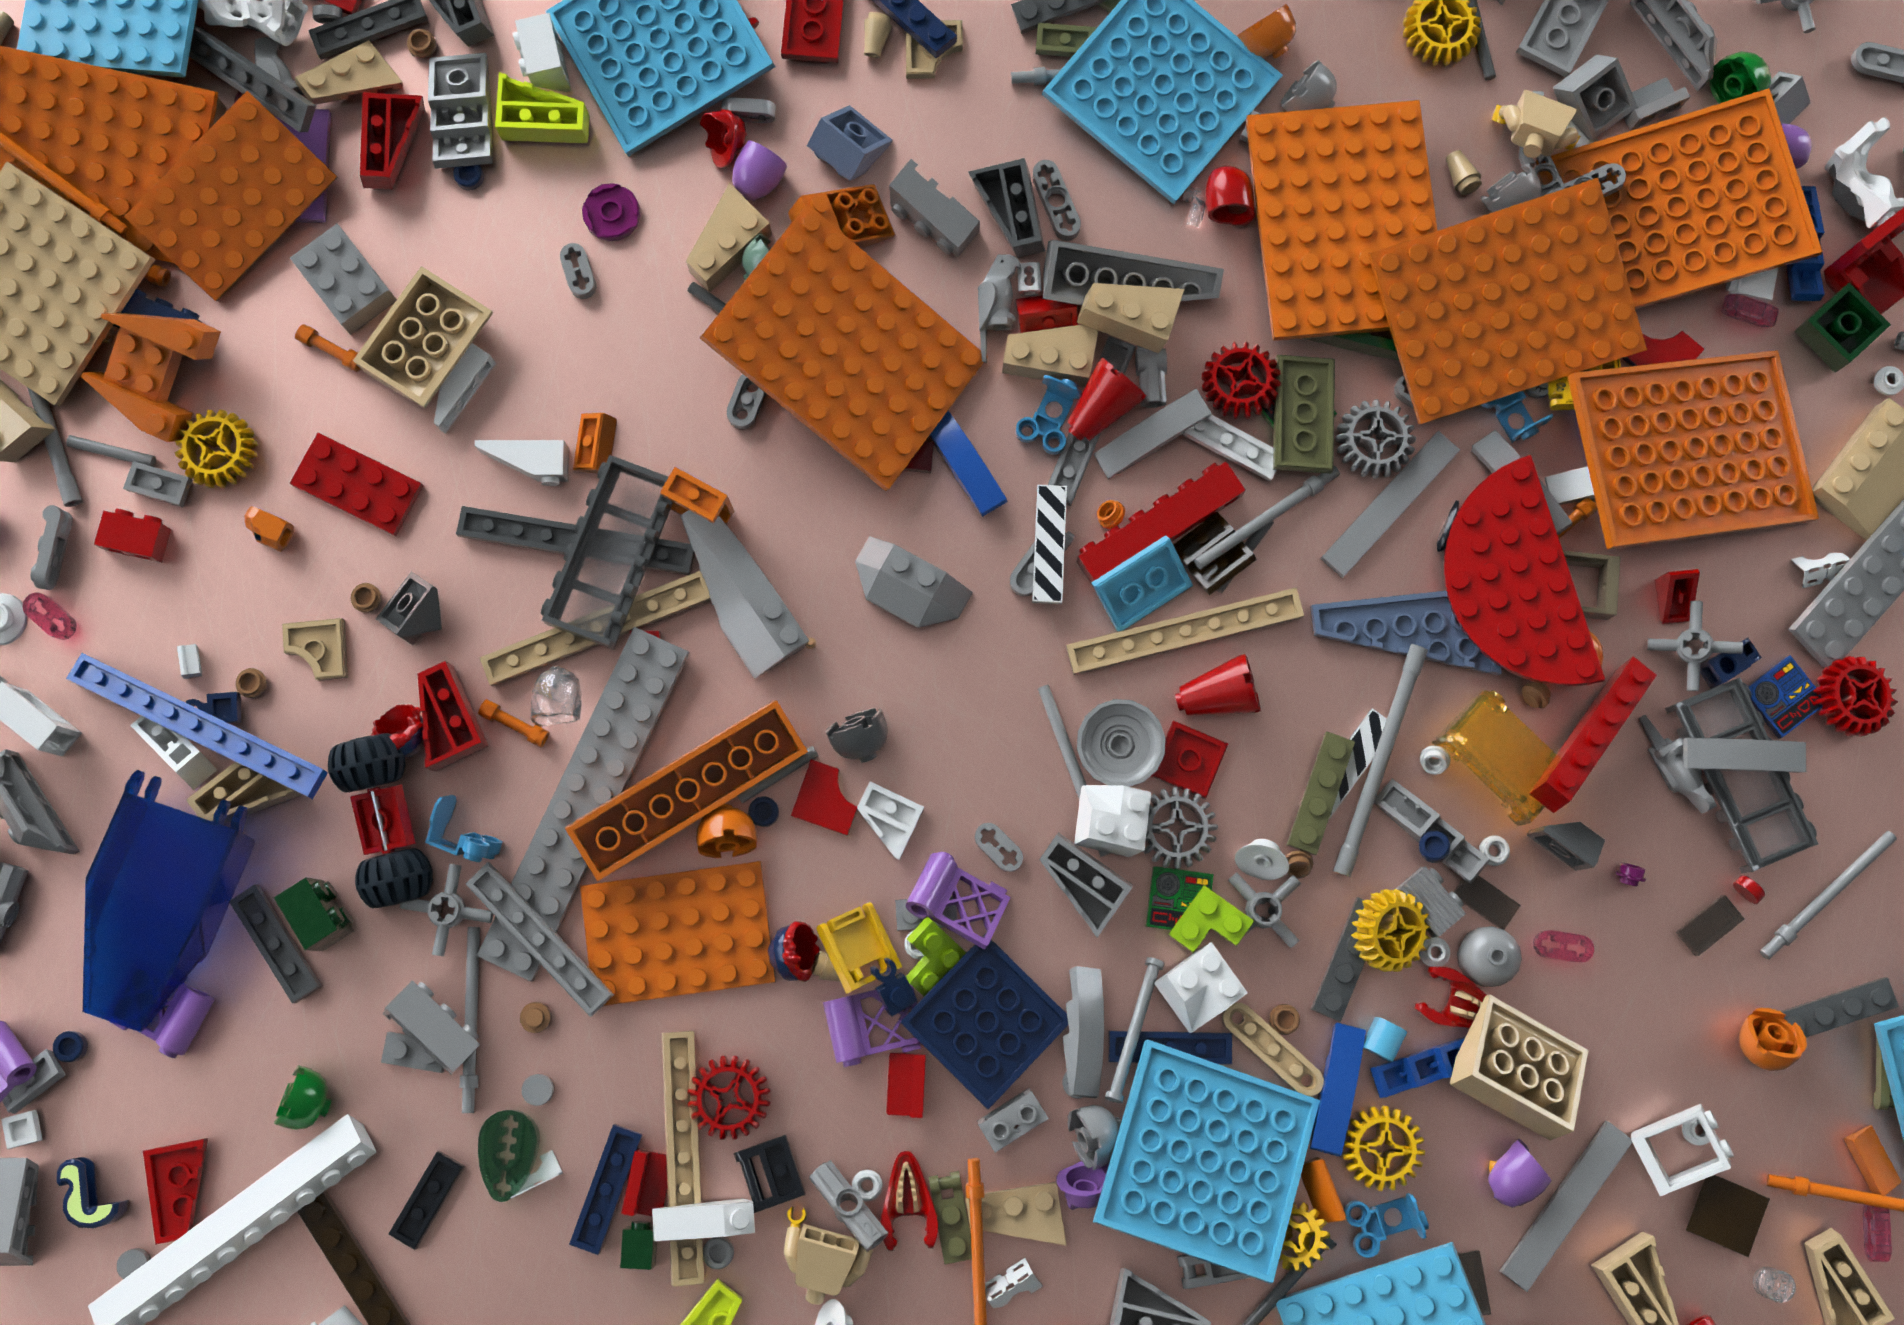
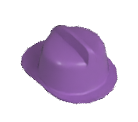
M1080 1161L1058 1173L1056 1176L1057 1185L1064 1191L1067 1205L1071 1210L1097 1207L1109 1164L1093 1170V1167L1088 1169Z

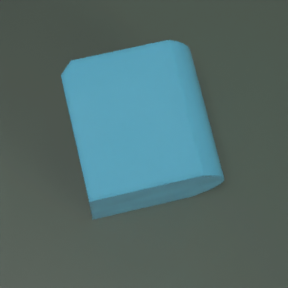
M1375 1017L1365 1036L1363 1048L1386 1061L1393 1062L1407 1031L1381 1017Z

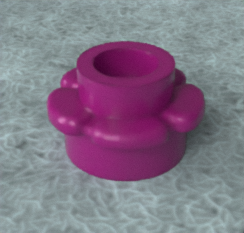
M1621 863L1619 870L1616 871V875L1620 876L1619 881L1624 884L1638 886L1639 881H1646V878H1644L1646 869Z

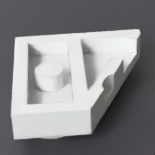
M870 781L857 810L892 855L900 860L924 807Z

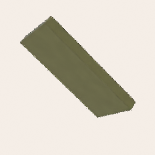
M1277 354L1275 357L1277 362L1275 369H1279L1281 374L1276 379L1281 382V386L1275 389L1278 395L1274 400L1273 470L1331 474L1334 461L1335 359Z

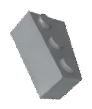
M910 159L889 185L891 210L900 219L905 220L907 218L915 224L914 228L924 237L929 235L936 240L937 246L947 254L953 253L959 257L979 233L980 221L954 197L949 199L936 189L938 183L933 178L929 181L924 179L915 170L918 164Z
M412 980L385 1007L383 1015L389 1020L392 1018L403 1028L402 1031L409 1038L412 1037L418 1042L427 1054L452 1075L479 1047L480 1044L476 1041L479 1036L467 1024L461 1027L454 1020L457 1015L445 1003L439 1006L431 998L434 993L423 982L417 985Z
M0 1158V1266L33 1265L34 1255H27L28 1236L35 1235V1225H29L30 1206L37 1204L39 1165L28 1158Z

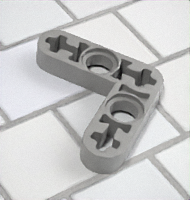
M1520 146L1519 160L1521 165L1530 163L1533 168L1535 166L1534 159L1527 157L1523 152L1524 148ZM1542 154L1537 157L1539 165L1534 168L1536 174L1541 171H1548L1553 177L1551 183L1541 185L1540 197L1594 178H1599V182H1602L1606 179L1609 172L1613 176L1618 174L1616 184H1613L1611 181L1601 184L1603 196L1606 197L1619 191L1624 185L1626 178L1625 170L1621 165L1610 163L1564 184L1551 156H1544Z

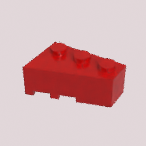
M363 92L360 178L363 188L393 190L425 111L423 96Z
M443 661L417 673L420 710L423 717L424 730H422L423 740H425V768L435 772L489 747L454 666Z

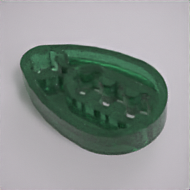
M504 1110L493 1114L482 1125L478 1137V1158L483 1182L490 1196L499 1202L512 1199L510 1197L519 1192L527 1181L537 1158L540 1143L539 1129L535 1121L528 1114L519 1110ZM512 1115L513 1120L518 1122V1127L513 1128L511 1132L512 1137L516 1138L517 1141L511 1144L509 1149L511 1153H515V1158L509 1160L508 1164H505V1158L500 1157V1152L507 1149V1143L502 1142V1136L509 1133V1128L504 1126V1120H509ZM506 1171V1184L511 1185V1190L506 1191L503 1196L501 1195V1190L496 1188V1185L503 1181Z

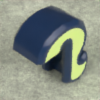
M86 1157L66 1160L58 1168L57 1184L59 1186L69 1185V1189L63 1199V1212L67 1220L78 1228H96L111 1224L119 1220L127 1211L129 1200L98 1205L95 1164L92 1160Z

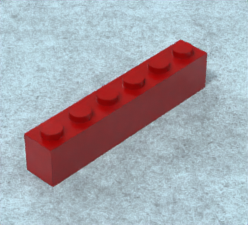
M1225 461L1219 466L1217 463L1211 464L1201 472L1203 476L1196 481L1190 478L1177 487L1179 492L1171 497L1168 494L1161 496L1153 502L1154 508L1146 513L1143 509L1136 512L1128 519L1129 524L1121 529L1117 525L1104 534V540L1097 544L1092 541L1079 550L1080 555L1076 562L1089 582L1092 583L1165 535L1173 542L1216 512L1221 511L1241 498L1246 489L1228 463Z
M1634 656L1617 668L1529 794L1552 813L1568 804L1657 674Z

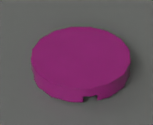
M615 183L602 184L592 189L582 206L583 220L588 230L598 239L606 241H618L631 235L637 228L641 217L640 205L633 192Z

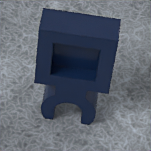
M239 692L207 694V703L197 699L186 701L187 704L197 706L198 709L229 724L242 723L241 694Z
M886 957L884 961L887 965V970L884 973L880 974L879 969L874 965L870 967L871 974L882 982L875 989L887 1013L893 1017L918 1000L906 976L901 972L895 976L897 971L896 965Z

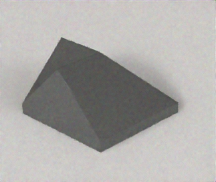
M411 571L377 616L376 620L405 641L414 645L422 633L442 629L438 589Z
M1581 822L1547 825L1529 830L1526 834L1575 871L1594 868L1605 842V839Z

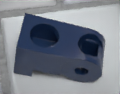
M1749 637L1740 641L1743 642L1742 654L1719 653L1700 664V674L1710 689L1724 684L1762 658Z

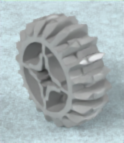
M1375 399L1371 406L1367 401H1363L1360 408L1354 405L1350 409L1351 414L1345 413L1342 417L1344 423H1340L1337 426V430L1342 433L1335 437L1336 442L1342 443L1337 448V453H1346L1347 455L1342 459V462L1348 463L1351 460L1354 464L1350 470L1354 472L1360 467L1362 469V477H1365L1369 471H1371L1373 479L1379 477L1380 471L1384 477H1389L1391 470L1396 473L1399 472L1401 464L1406 465L1410 460L1407 455L1414 453L1415 448L1410 444L1416 441V437L1409 434L1415 429L1414 425H1405L1409 415L1400 417L1398 415L1401 411L1400 407H1396L1393 411L1390 410V401H1386L1383 407H1380L1378 399ZM1371 419L1368 430L1354 433L1357 423ZM1383 421L1387 423L1394 431L1387 430L1384 427ZM1373 434L1376 435L1377 440H1381L1378 445L1374 438H1370ZM1397 445L1395 455L1380 460L1383 448ZM1357 447L1366 449L1368 457L1362 454Z
M1178 787L1172 788L1171 797H1169L1166 789H1162L1160 791L1162 800L1155 794L1151 795L1150 800L1154 806L1150 805L1146 833V841H1148L1149 846L1143 852L1147 854L1153 849L1156 853L1152 857V861L1157 862L1161 856L1164 857L1163 867L1165 868L1169 866L1171 859L1174 860L1175 869L1181 868V859H1184L1187 867H1191L1193 865L1192 855L1200 862L1203 860V856L1199 850L1201 849L1206 853L1212 850L1205 841H1216L1214 835L1208 834V831L1218 829L1217 824H1208V820L1213 819L1216 815L1214 812L1205 815L1203 810L1207 809L1210 804L1205 802L1199 806L1197 804L1201 798L1199 793L1191 800L1189 799L1190 789L1188 788L1184 790L1182 797L1179 796ZM1171 804L1169 820L1159 824H1152L1156 812L1161 807ZM1180 804L1190 808L1197 816L1199 823L1187 821L1183 817ZM1175 819L1180 822L1179 825L1182 823L1183 827H1190L1180 831L1178 837L1173 832H1170L1169 828L1163 829L1174 824ZM1200 832L1199 839L1194 847L1189 851L1182 852L1184 836L1188 833ZM1153 833L1168 836L1172 852L1160 846Z

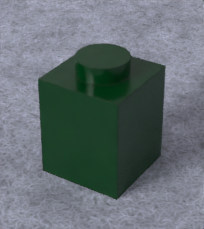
M632 1221L631 1226L625 1227L622 1232L620 1268L652 1270L656 1266L657 1241H654L653 1227H650V1222Z

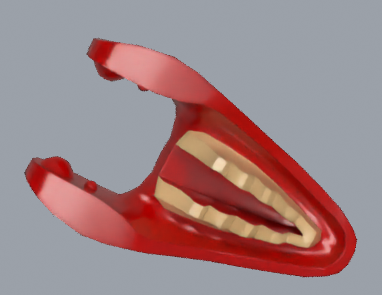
M1429 967L1427 972L1432 978H1441L1443 981L1449 982L1450 996L1447 1005L1440 1012L1435 1011L1434 1008H1428V1005L1424 1002L1416 1003L1414 1009L1434 1023L1470 1028L1487 994L1469 978L1455 969Z
M904 1151L897 1156L889 1180L881 1216V1225L888 1232V1236L883 1241L888 1251H894L897 1245V1240L893 1237L895 1232L893 1229L894 1220L901 1216L918 1215L924 1217L927 1227H925L927 1235L924 1237V1243L928 1246V1249H933L938 1233L937 1215L917 1159L911 1152Z

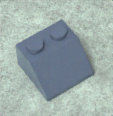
M849 105L822 117L806 146L814 151L819 159L826 161L835 168L841 177L851 181L865 174L891 145L893 140Z

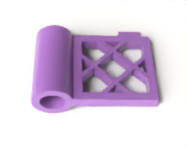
M941 851L930 855L905 906L914 916L925 919L928 916L936 923L985 950L1011 897L1006 895L1007 890L991 881L988 885L958 868L953 856ZM959 879L970 885L972 895L960 897L956 887ZM990 896L999 901L1000 904L997 910L987 912L982 898ZM975 900L980 914L967 917L963 903ZM956 905L961 919L952 921L942 915L945 907ZM983 920L986 928L984 938L973 932L970 922Z
M137 958L107 1014L112 1016L109 1021L110 1023L123 1030H127L128 1027L137 1030L156 1041L160 1046L159 1052L168 1057L176 1058L177 1055H185L215 999L209 994L193 988L148 962ZM144 969L149 972L152 985L139 989L137 978L141 970ZM171 984L178 988L173 999L164 1003L160 987ZM153 990L157 1006L144 1010L140 994ZM133 997L136 1013L128 1016L121 1013L119 1010L125 999ZM158 1011L160 1022L156 1030L153 1031L148 1028L145 1015Z
M876 990L823 1002L836 1063L843 1062V1067L860 1064V1057L899 1047L902 1048L903 1053L921 1049L920 1042L915 1037L904 1039L895 1033L901 1024L900 1021L907 1015L910 1007L912 1010L917 1005V1002L905 1008L903 1012L898 1013L901 1016L892 1030L877 1022L885 1008L883 1003L874 1019L863 1013L861 999L873 997L882 1003ZM865 1019L871 1022L868 1029L866 1028ZM876 1025L889 1033V1036L883 1045L871 1048L868 1035L873 1026ZM893 1036L900 1040L897 1042L889 1043Z
M0 1021L1 1103L15 1086L23 1084L33 1077L37 1069L33 1060L4 1021Z

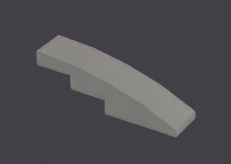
M1196 388L1132 427L1095 452L1094 456L1109 480L1159 451L1160 447L1183 435L1187 429L1210 417L1212 413Z
M1496 430L1472 445V452L1491 471V474L1501 467L1522 458ZM1539 479L1557 535L1572 526V521Z
M1683 738V768L1803 773L1806 772V742Z
M1393 778L1376 796L1374 803L1418 843L1421 837L1429 831H1439L1445 834L1450 842V853L1442 862L1469 884L1475 880L1490 862L1486 855L1465 840V836L1442 820L1439 813Z
M1075 966L1069 970L1073 999L1066 1003L1069 1033L1063 1036L1069 1094L1074 1097L1097 1098L1099 1097L1104 1047V998L1101 969Z

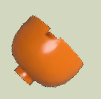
M1285 4L1237 36L1247 49L1262 58L1272 55L1276 59L1289 51L1287 45L1294 39L1296 22L1290 8Z
M730 804L721 805L702 817L697 827L696 842L698 852L705 857L722 858L721 852L733 851L732 857H737L753 851L757 847V832L753 820L749 814L738 808H733Z
M1758 1008L1745 1019L1739 1032L1740 1048L1750 1062L1768 1071L1784 1070L1797 1062L1807 1047L1806 1036L1801 1027L1796 1022L1793 1025L1787 1023V1020L1784 1019L1786 1014L1771 1008Z

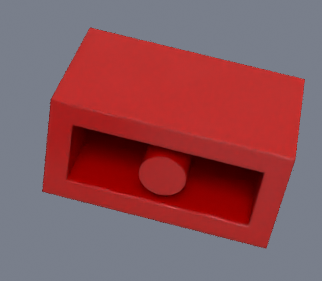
M117 508L115 513L103 510L94 541L95 546L109 552L159 563L163 562L172 529L163 525L162 519L150 515H144V518L140 519L133 517V512Z

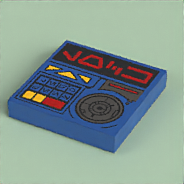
M1791 655L1785 657L1748 685L1755 710L1761 713L1765 723L1778 739L1783 738L1823 707L1822 704L1814 703L1816 699L1821 698V695L1813 692L1816 688Z

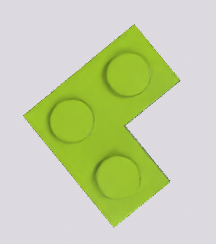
M1204 885L1170 931L1169 936L1194 953L1212 929L1237 947L1253 925L1254 920Z
M926 916L907 938L924 957L906 975L909 984L925 996L967 952Z

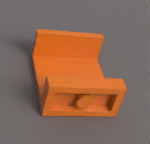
M674 467L660 491L663 497L673 501L671 510L680 515L689 510L713 524L719 515L727 525L734 513L728 495Z

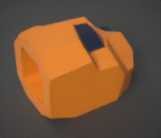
M253 506L244 515L245 526L253 532L257 542L279 552H282L287 547L294 533V525Z

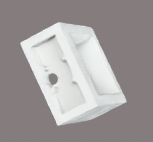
M5 682L0 683V721L37 750L63 756L82 734L81 731L29 690Z
M1701 1104L1631 1132V1140L1660 1196L1731 1168V1160L1729 1158L1734 1157L1733 1152L1726 1139L1720 1140L1714 1129L1719 1128L1713 1113L1711 1110L1705 1112ZM1698 1118L1718 1157L1668 1177L1649 1138Z

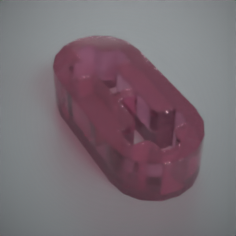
M1728 294L1724 297L1721 313L1749 324L1769 328L1775 326L1779 309L1771 304L1743 295Z
M35 592L29 594L23 601L24 613L48 635L59 640L69 639L74 635L77 627L75 619L52 598ZM37 601L42 603L41 606L47 611L46 614L36 611L37 608L34 604ZM54 618L63 621V626L65 627L63 631L57 630L58 626L52 621Z
M1546 930L1539 932L1533 940L1535 952L1544 958L1569 962H1586L1594 954L1592 940L1584 935ZM1548 936H1550L1552 942L1560 943V948H1550L1549 953L1547 952V947L1542 946V940H1547ZM1580 941V945L1585 947V953H1580L1579 957H1577V952L1567 950V945H1576Z
M1864 1205L1863 1233L1866 1257L1870 1262H1889L1892 1255L1889 1209Z

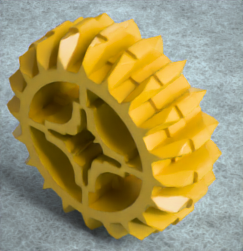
M1414 0L1412 6L1407 9L1406 17L1403 20V27H1405L1403 37L1408 38L1406 48L1415 47L1413 57L1422 54L1423 63L1429 58L1432 59L1433 66L1438 65L1440 60L1445 67L1450 64L1451 60L1457 64L1462 56L1466 57L1470 54L1471 49L1478 42L1477 38L1481 33V28L1478 27L1481 17L1475 16L1477 7L1469 8L1470 0ZM1429 12H1433V17L1431 19H1428L1427 22L1421 23V17ZM1458 32H1462V38L1454 43H1450V39L1452 36H1455Z
M207 409L206 417L201 413H196L197 421L194 423L191 420H186L189 426L188 430H179V433L184 437L182 440L175 441L176 445L182 448L174 452L177 458L182 459L178 463L179 467L186 470L185 475L191 479L194 478L195 483L198 485L205 483V486L208 488H214L216 484L220 488H225L227 480L233 485L237 484V475L242 478L246 477V473L243 471L245 467L254 468L249 459L258 457L257 453L251 450L258 446L257 441L251 439L255 435L254 431L247 428L248 423L244 419H239L233 412L227 414L225 410L219 409L216 414L213 410ZM215 430L211 435L205 436L210 431ZM233 433L235 434L237 443L235 453L231 450V444L233 441L231 437ZM198 445H199V446L201 447V449H202V453H201V456H200V458H199V459H201L200 464L198 463V460H197V447H198ZM208 445H210V446H212V447H214V448H215L216 446H218L219 448H221L222 450H224L225 453H223V452H221V451H219V450H218L217 452H215L214 450H212L211 448H209ZM228 461L226 465L218 468L221 463Z
M1384 889L1380 893L1371 894V900L1362 901L1364 909L1356 910L1359 916L1358 921L1351 922L1357 927V931L1351 934L1354 939H1358L1353 947L1361 951L1359 957L1362 960L1367 961L1370 967L1380 971L1401 972L1402 968H1411L1412 961L1420 960L1418 952L1426 951L1423 945L1424 940L1431 939L1426 934V929L1430 926L1424 922L1429 914L1421 915L1420 912L1423 904L1417 902L1415 905V897L1411 894L1406 896L1401 890Z
M1385 1105L1382 1106L1380 1115L1375 1106H1371L1369 1109L1370 1117L1365 1111H1359L1358 1114L1361 1122L1359 1123L1351 1118L1349 1122L1355 1128L1353 1131L1347 1129L1346 1135L1350 1136V1141H1345L1344 1147L1349 1148V1152H1344L1341 1155L1344 1160L1352 1159V1162L1346 1166L1347 1171L1351 1172L1358 1169L1354 1179L1360 1181L1365 1177L1364 1186L1371 1188L1375 1182L1376 1189L1379 1191H1383L1385 1182L1390 1190H1396V1179L1402 1186H1406L1407 1180L1404 1175L1407 1174L1415 1178L1417 1174L1411 1169L1412 1166L1420 1168L1423 1166L1421 1161L1415 1160L1416 1155H1425V1150L1416 1146L1417 1144H1422L1424 1138L1413 1136L1420 1130L1419 1126L1411 1125L1408 1127L1412 1120L1409 1115H1405L1400 1119L1401 1110L1396 1108L1390 1115V1109ZM1379 1123V1128H1376V1134L1373 1139L1361 1141L1365 1131ZM1389 1123L1400 1130L1404 1137L1405 1145L1394 1143L1392 1131H1389ZM1383 1140H1385L1384 1144L1396 1150L1388 1149V1151H1383L1382 1156H1380L1381 1152L1369 1146L1377 1147V1145H1382ZM1360 1151L1372 1154L1374 1165H1376V1173H1373L1365 1166L1361 1159ZM1404 1156L1397 1168L1386 1173V1168H1389L1393 1157Z

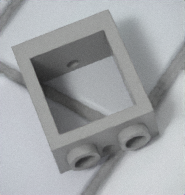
M1028 1088L983 1116L977 1122L996 1153L1049 1118L1031 1089Z

